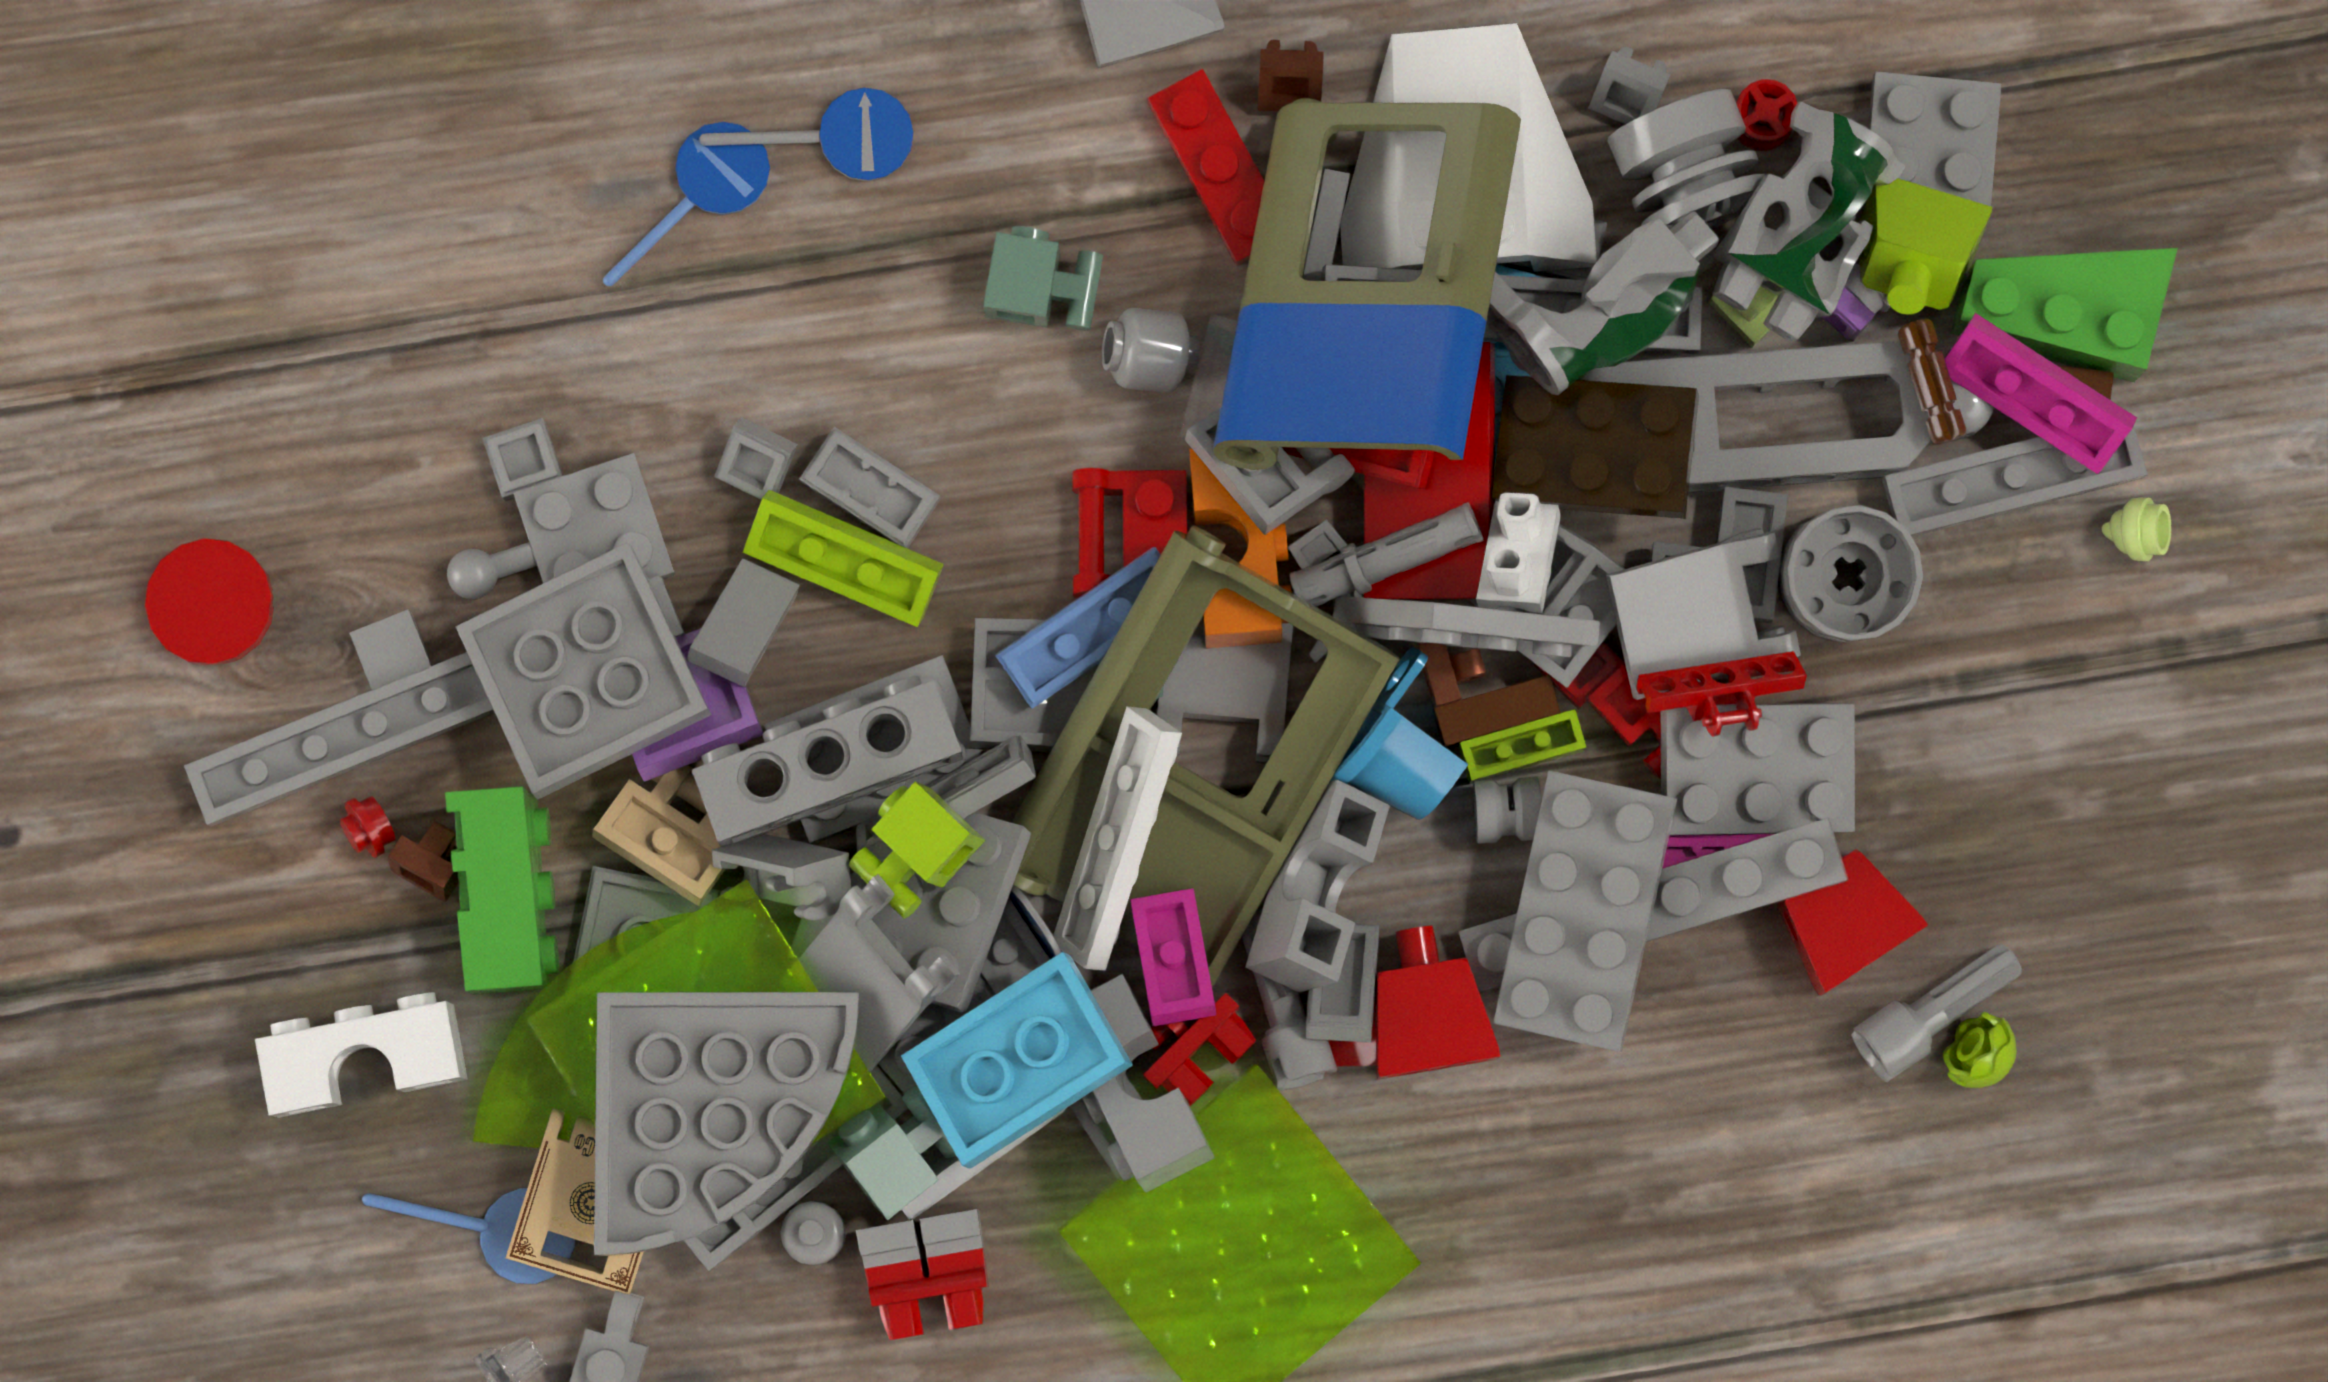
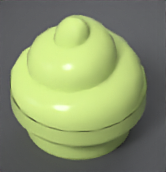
M2132 498L2126 503L2123 510H2118L2112 515L2110 522L2103 524L2102 533L2106 538L2114 542L2119 551L2128 554L2132 560L2149 561L2153 555L2166 554L2171 539L2169 509L2165 504H2154L2151 498Z

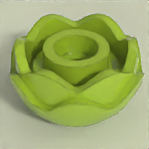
M1982 1012L1978 1018L1962 1021L1957 1026L1954 1043L1949 1045L1943 1052L1944 1062L1949 1069L1948 1077L1956 1084L1966 1088H1983L1998 1083L2008 1074L2016 1059L2015 1035L2004 1018H1998L1987 1012Z

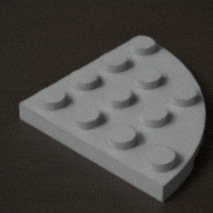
M859 992L597 993L594 1255L633 1254L663 1248L696 1237L730 1220L757 1202L780 1182L806 1153L824 1126L840 1094L851 1062L857 1033Z

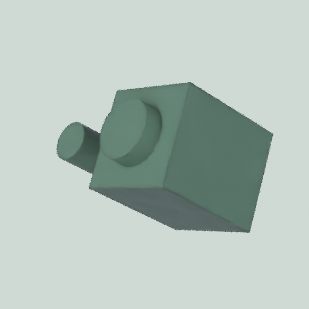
M1025 226L1012 227L1011 234L996 232L983 304L985 318L1048 328L1052 300L1069 303L1066 327L1089 331L1092 324L1103 255L1092 251H1078L1075 274L1058 271L1060 260L1059 242L1048 241V232Z
M917 1085L910 1088L903 1095V1102L914 1116L901 1126L877 1103L870 1110H863L849 1117L841 1125L838 1135L827 1142L867 1198L887 1220L939 1180L920 1155L922 1152L935 1144L946 1159L956 1156Z

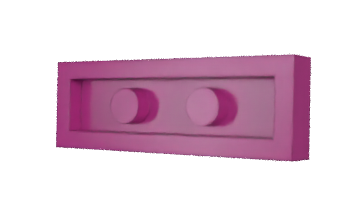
M1976 313L1944 357L1951 380L2096 474H2099L2132 430L2137 419L2136 416Z

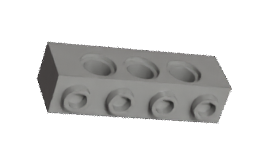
M919 676L909 677L885 687L883 692L886 698L861 706L858 698L846 700L825 709L822 712L825 718L824 721L802 729L798 721L787 722L762 733L764 739L762 744L740 751L738 743H733L702 755L701 758L704 765L692 769V773L719 845L724 847L748 840L963 760L962 750L935 679L922 684ZM891 720L901 725L904 729V740L897 749L890 752H881L869 744V732L880 721ZM821 743L836 744L844 752L842 765L831 774H818L808 766V756L811 750ZM762 765L774 766L783 773L781 788L769 797L756 796L748 790L747 786L751 772Z

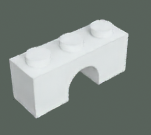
M431 992L397 999V1011L373 1015L372 1005H365L333 1012L335 1023L310 1028L309 1018L292 1019L271 1024L272 1036L255 1039L268 1115L280 1118L342 1105L338 1086L340 1068L352 1053L364 1048H376L387 1057L392 1067L396 1090L402 1092L468 1080L454 1004L447 1001L436 1002L435 993Z

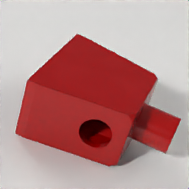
M1858 849L1853 850L1842 858L1849 881L1777 902L1778 909L1802 963L1819 996L1827 993L1928 926L1919 912Z
M1433 925L1396 931L1401 968L1376 974L1377 1080L1492 1061L1500 1058L1499 1046L1467 958L1439 962Z

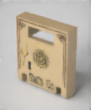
M553 1108L506 1259L607 1290L619 1291L630 1295L643 1252L608 1255L605 1267L601 1269L542 1251L548 1231L594 1245L596 1120L578 1115L570 1141L558 1138V1134L564 1126L565 1112Z

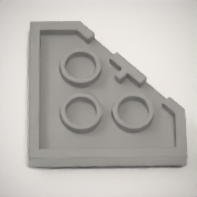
M1344 596L1334 598L1333 608L1334 618L1343 623L1357 624V631L1374 639L1429 642L1448 646L1516 651L1517 640L1533 641L1532 654L1571 657L1572 645L1598 646L1600 621L1435 602Z
M975 812L963 819L986 841L943 888L925 882L915 873L906 883L922 900L915 912L903 919L887 904L871 918L913 970L921 965L928 969L942 954L949 959L960 975L930 1004L964 1014L967 1013L1031 836V832L1024 826ZM855 872L850 874L851 888L858 885L862 890L867 885ZM834 916L818 920L801 918L787 957L796 963Z

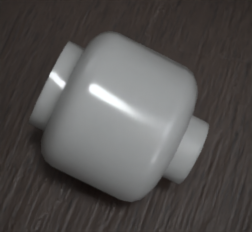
M1131 307L1124 310L1117 321H1110L1107 324L1103 338L1102 363L1104 370L1112 371L1118 386L1126 389L1171 393L1181 384L1185 373L1193 374L1195 372L1199 359V339L1197 336L1189 335L1188 325L1181 314Z

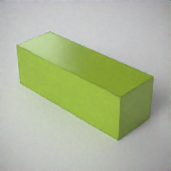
M1575 709L1462 741L1458 746L1462 760L1468 764L1465 771L1469 784H1472L1473 780L1490 779L1580 753L1587 748Z

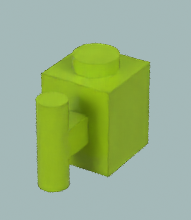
M915 781L909 788L906 786L899 787L883 802L878 811L882 818L871 829L893 851L881 862L867 847H864L853 856L848 866L867 884L874 876L879 874L895 894L888 904L905 919L914 913L922 902L906 885L915 873L925 882L943 888L986 840L935 791Z

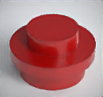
M369 796L360 802L356 798L346 801L345 809L347 816L340 819V824L353 849L357 853L367 849L374 858L385 854L384 846L394 842L396 837L379 803L373 796Z

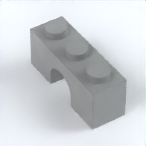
M1339 780L1329 782L1269 887L1246 968L1296 992L1338 982L1355 922L1335 913L1337 901L1349 877L1359 868L1373 864L1390 805Z
M1123 974L1091 990L1131 1062L1138 1055L1159 1045ZM1125 1070L1082 1097L1095 1124L1107 1119L1117 1142L1107 1146V1149L1123 1181L1135 1176L1145 1193L1215 1158L1186 1098L1179 1088L1156 1099H1136L1125 1093Z

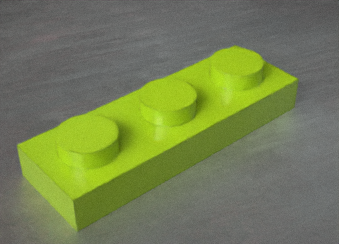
M768 490L762 497L742 552L915 627H918L924 619L944 566L943 563L772 490Z

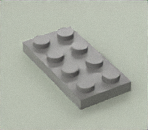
M1548 770L1493 1021L1494 1024L1622 1052L1677 798Z

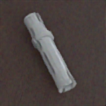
M1469 502L1446 513L1426 519L1371 543L1369 542L1359 547L1351 543L1341 547V554L1316 565L1289 573L1295 595L1317 607L1329 600L1357 591L1359 595L1372 591V584L1382 581L1387 577L1407 571L1442 557L1447 553L1484 540L1475 514Z

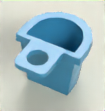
M1411 647L1392 671L1330 782L1339 780L1349 784L1414 819L1420 820L1437 807L1468 764L1393 709L1428 660L1426 654Z

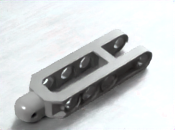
M1897 341L1623 362L1615 367L1593 369L1577 379L1697 388L1699 403L1689 493L1721 491L1724 487L1746 489L1883 478L1889 474L1905 471L1931 441L1925 423L1929 415L1928 412H1922L1907 366V363L1911 360L1910 354L1904 355L1902 347ZM1884 377L1885 384L1892 383L1900 390L1903 424L1893 436L1720 450L1715 390L1758 387L1759 393H1770L1774 387L1779 385L1821 382L1822 388H1834L1839 381ZM1951 380L1957 398L1953 406L1954 409H1960L1966 426V433L1960 438L1963 439L1974 435L1987 424L1993 413V406Z

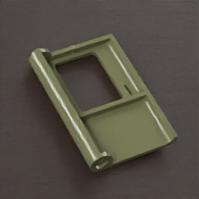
M1192 526L1188 534L1180 531L1173 532L1011 823L1024 826L1031 832L1013 885L1033 895L1043 896L1048 894L1064 903L1126 707L1151 709L1216 592L1227 588L1320 640L1327 648V657L1248 795L1244 797L1235 796L1181 764L1174 762L1167 778L1158 806L1157 818L1151 828L1139 865L1138 877L1132 887L1119 931V936L1138 946L1130 899L1194 888L1209 975L1213 987L1398 663L1399 657L1373 639L1222 554L1226 545L1222 540L1199 527Z

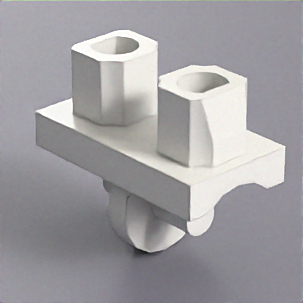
M1503 493L1500 495L1499 501H1495L1476 598L1479 608L1515 607L1531 613H1543L1561 516L1558 505L1540 504L1539 498L1536 495L1523 493Z

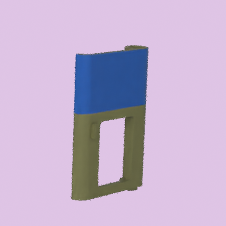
M1309 98L1297 99L1292 104L1281 107L1277 113L1214 441V455L1219 460L1241 469H1267L1277 462L1278 447L1430 450L1442 453L1450 460H1463L1521 118L1517 113L1507 107L1491 103H1322ZM1440 131L1446 133L1421 275L1416 280L1410 282L1308 281L1302 278L1327 144L1336 139L1338 132Z

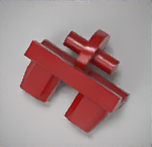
M1227 993L1215 1003V1016L1199 1018L1189 1029L1183 1024L1185 1021L1151 1027L1159 1045L1153 1047L1154 1050L1172 1033L1178 1038L1143 1074L1144 1078L1157 1091L1162 1086L1168 1093L1179 1088L1191 1107L1214 1084L1190 1059L1207 1041L1231 1065L1254 1045L1256 1039L1245 1022L1236 1014L1239 1010V1005Z

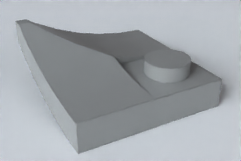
M1080 0L1098 68L1180 46L1223 32L1225 29L1216 0Z
M975 618L971 748L992 749L1015 735H1021L1031 751L1050 753L1099 664L1031 709L995 654L1045 620Z

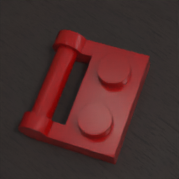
M1089 467L1076 469L1072 472V491L1079 495V574L1073 576L1074 598L1078 599L1111 576L1104 574V496L1123 495V567L1153 547H1156L1161 555L1174 531L1187 534L1186 470L1109 471L1103 468Z

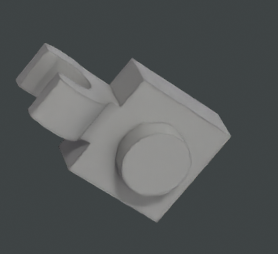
M615 1291L608 1313L605 1332L590 1327L585 1328L569 1382L640 1381L650 1345L633 1341L632 1337L645 1296L630 1293L629 1295Z

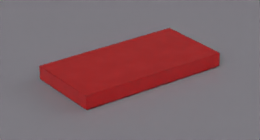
M1483 342L1463 460H1450L1446 455L1435 451L1426 489L1415 488L1365 475L1364 544L1371 543L1391 533L1446 513L1469 502L1475 514L1484 541L1457 549L1442 557L1371 585L1372 591L1364 593V598L1389 600H1473L1477 598L1494 510V502L1492 500L1495 422L1494 343Z

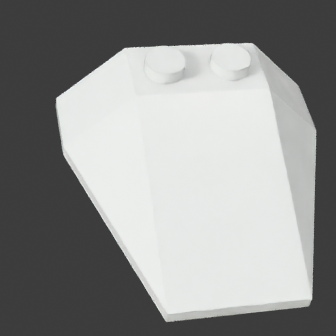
M1517 23L1391 34L1373 103H1491L1507 107L1521 118L1497 263L1531 261L1534 272L1593 267L1597 262L1593 202ZM1365 131L1340 222L1343 265L1410 270L1423 269L1446 133L1440 131Z

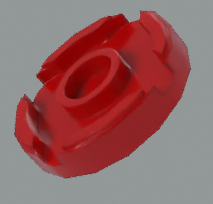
M203 538L179 545L160 560L147 584L145 610L151 631L166 650L191 664L218 665L238 661L260 645L272 624L274 597L269 575L251 553L230 541Z

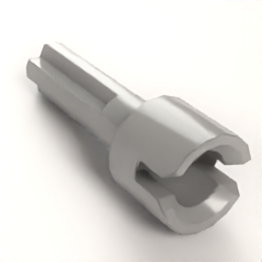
M1263 909L1256 910L1241 936L1248 957ZM1253 971L1270 1029L1265 1032L1266 1037L1261 1040L1276 1089L1283 1091L1302 1087L1322 1080L1326 1071L1329 1073L1337 1072L1328 1040L1306 1039L1307 1016L1298 992Z
M2003 944L1997 945L1912 1004L1908 1005L1905 1002L1892 1001L1853 1028L1855 1030L1851 1035L1861 1056L1874 1073L1882 1080L1888 1082L1931 1053V1037L2018 978L2022 973L2021 965L2011 950Z

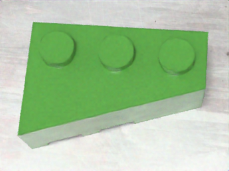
M2178 248L1976 259L1965 275L1950 334L1959 336L1976 313L2048 360L2083 369L2114 372L2115 378L2135 382L2148 367Z
M523 786L445 792L447 812L455 813L457 849L451 851L453 872H458L460 909L457 910L465 991L476 995L550 989L549 974L559 973V950L556 935L546 936L545 910L555 909L552 871L542 872L541 846L551 845V823L548 807L538 808V800Z

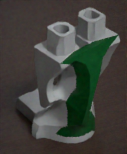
M1798 102L1791 114L1790 128L1794 132L1788 143L1799 150L1801 155L1781 178L1772 174L1764 175L1741 214L1713 254L1715 259L1724 263L1713 289V296L1741 311L1747 310L1759 287L1762 286L1778 296L1763 324L1774 333L1789 341L1798 340L1811 325L1814 318L1831 316L1838 304L1849 274L1859 255L1869 242L1873 225L1865 220L1857 223L1852 221V218L1868 199L1874 185L1890 184L1900 177L1906 166L1897 159L1893 148L1883 138L1865 126L1842 115L1819 110L1803 102ZM1818 176L1825 178L1832 190L1831 201L1828 206L1822 209L1811 205L1807 194L1809 183ZM1773 203H1780L1783 222L1777 230L1765 227L1763 219L1768 207ZM1840 234L1843 246L1839 254L1831 261H1823L1819 252Z
M1694 211L1670 230L1659 218L1636 228L1631 234L1606 251L1593 266L1585 282L1580 306L1571 312L1562 314L1523 301L1495 272L1486 324L1507 347L1512 362L1519 369L1526 371L1551 394L1559 395L1588 371L1596 368L1615 367L1659 340L1676 322L1680 313L1686 311L1692 302L1697 277L1713 265L1714 258L1710 251L1717 246L1719 239Z

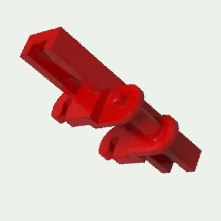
M1791 651L1639 674L1636 690L1638 694H1644L1647 700L1645 707L1648 713L1686 707L1693 721H1702L1703 727H1706L1708 733L1715 737L1720 735L1722 726L1744 723L1749 731L1756 730L1759 726V718H1762V711L1756 706L1755 696L1804 689L1807 674L1795 652ZM1793 671L1790 674H1779L1783 672ZM1715 673L1727 674L1730 683H1719L1713 680L1711 675ZM1763 676L1759 679H1751V677ZM1698 680L1704 684L1702 687L1700 686ZM1672 689H1674L1673 691L1668 692V693L1658 692V691H1665V690H1672ZM1734 693L1737 699V710L1719 712L1713 696Z

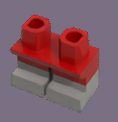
M978 1209L919 1219L929 1268V1277L927 1278L924 1271L916 1221L911 1220L855 1230L867 1278L871 1307H879L881 1320L889 1340L924 1335L919 1299L943 1295L949 1330L983 1324L984 1297L982 1288L989 1287L980 1211Z

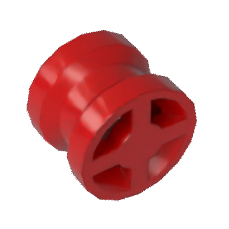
M1761 79L1750 83L1741 91L1736 102L1746 127L1745 132L1737 139L1744 146L1754 151H1769L1778 148L1788 139L1792 128H1790L1791 114L1797 105L1796 97L1785 84L1776 80ZM1758 122L1762 124H1768L1772 130H1769L1767 126H1761L1759 124L1754 126V124Z

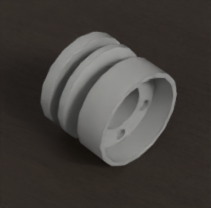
M1716 89L1680 99L1634 119L1608 137L1609 147L1623 180H1641L1651 177L1654 180L1653 184L1646 187L1632 199L1635 212H1649L1660 209L1646 218L1641 226L1659 218L1670 230L1694 211L1710 229H1713L1741 214L1765 174H1752L1740 177L1758 164L1759 159L1755 151L1744 150L1726 154L1723 148L1740 137L1746 129L1731 89Z
M1862 505L1833 508L1801 524L1783 546L1778 577L1780 598L1792 619L1813 636L1835 642L1879 637L1901 624L1917 603L1923 580L1920 551L1907 528L1884 511ZM1836 560L1842 565L1855 562L1860 570L1854 575V579L1859 585L1856 590L1850 586L1839 589L1834 587L1832 580L1838 574L1833 566Z

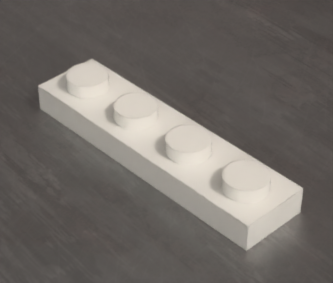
M1126 707L1053 935L1060 950L1071 955L1072 959L1084 969L1106 970L1113 946L1119 936L1120 924L1132 887L1138 877L1139 865L1151 828L1157 818L1158 806L1170 769L1175 762L1177 747L1182 735L1180 731L1146 708Z

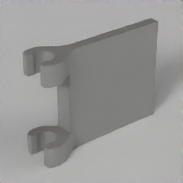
M1762 528L1748 530L1716 544L1606 575L1634 699L1645 698L1644 694H1638L1636 690L1639 674L1794 651L1797 657L1801 656L1795 630L1785 632L1783 626H1778L1756 632L1742 566L1767 562L1780 557L1775 532L1763 533ZM1715 673L1712 674L1711 677L1714 678L1717 676L1724 675V673Z
M1202 617L1164 684L1163 697H1159L1157 716L1181 733L1183 718L1259 724L1256 763H1267L1284 733L1293 625L1290 623L1282 624V643L1206 649ZM1181 738L1177 747V756L1180 755Z
M879 874L874 876L862 890L856 885L843 896L837 913L780 981L788 992H859L858 1027L849 1068L859 1080L869 1075L924 1009L960 975L944 954L940 955L928 969L921 965L913 970L871 918L882 910L895 895Z

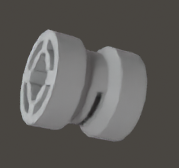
M1521 777L1510 785H1499L1493 779L1473 780V812L1477 844L1496 843L1502 836L1515 835L1521 841H1533L1541 807L1538 777Z

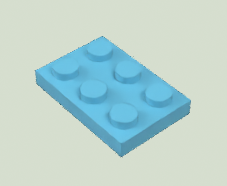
M1061 952L901 1055L961 1165L969 1169L1133 1066L1071 955L1065 952Z

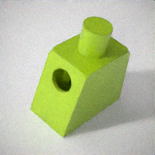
M1899 178L1888 185H1874L1860 217V221L1865 220L1873 225L1869 242L1859 255L1860 282L1866 288L1888 294L1887 300L1889 305L1901 314L1918 313L1924 306L1938 310L1947 309L1974 260L1993 207Z

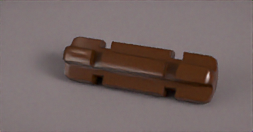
M1930 319L1909 322L1899 329L1898 337L1904 355L1910 354L1911 357L1907 366L1922 412H1928L1929 415L1925 423L1930 439L1934 444L1953 442L1963 437L1966 433V426L1960 409H1954L1953 406L1957 398L1942 351L1936 352L1935 349L1936 343L1939 341L1933 322Z

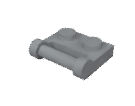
M1221 407L1187 429L1185 441L1264 535L1322 495L1337 490L1349 480L1355 471V468L1343 454L1335 456L1329 448L1295 447L1314 470L1306 476L1282 447H1278L1277 462L1267 469L1250 470L1228 465L1219 460L1213 451Z

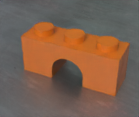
M1189 449L1195 526L1223 524L1235 529L1244 538L1248 547L1246 554L1239 563L1278 585L1276 562L1288 561L1285 523L1280 524L1264 535L1194 450ZM1291 585L1280 586L1292 593ZM1220 589L1214 595L1203 615L1205 646L1208 649L1282 643V624H1287L1288 622L1230 589Z

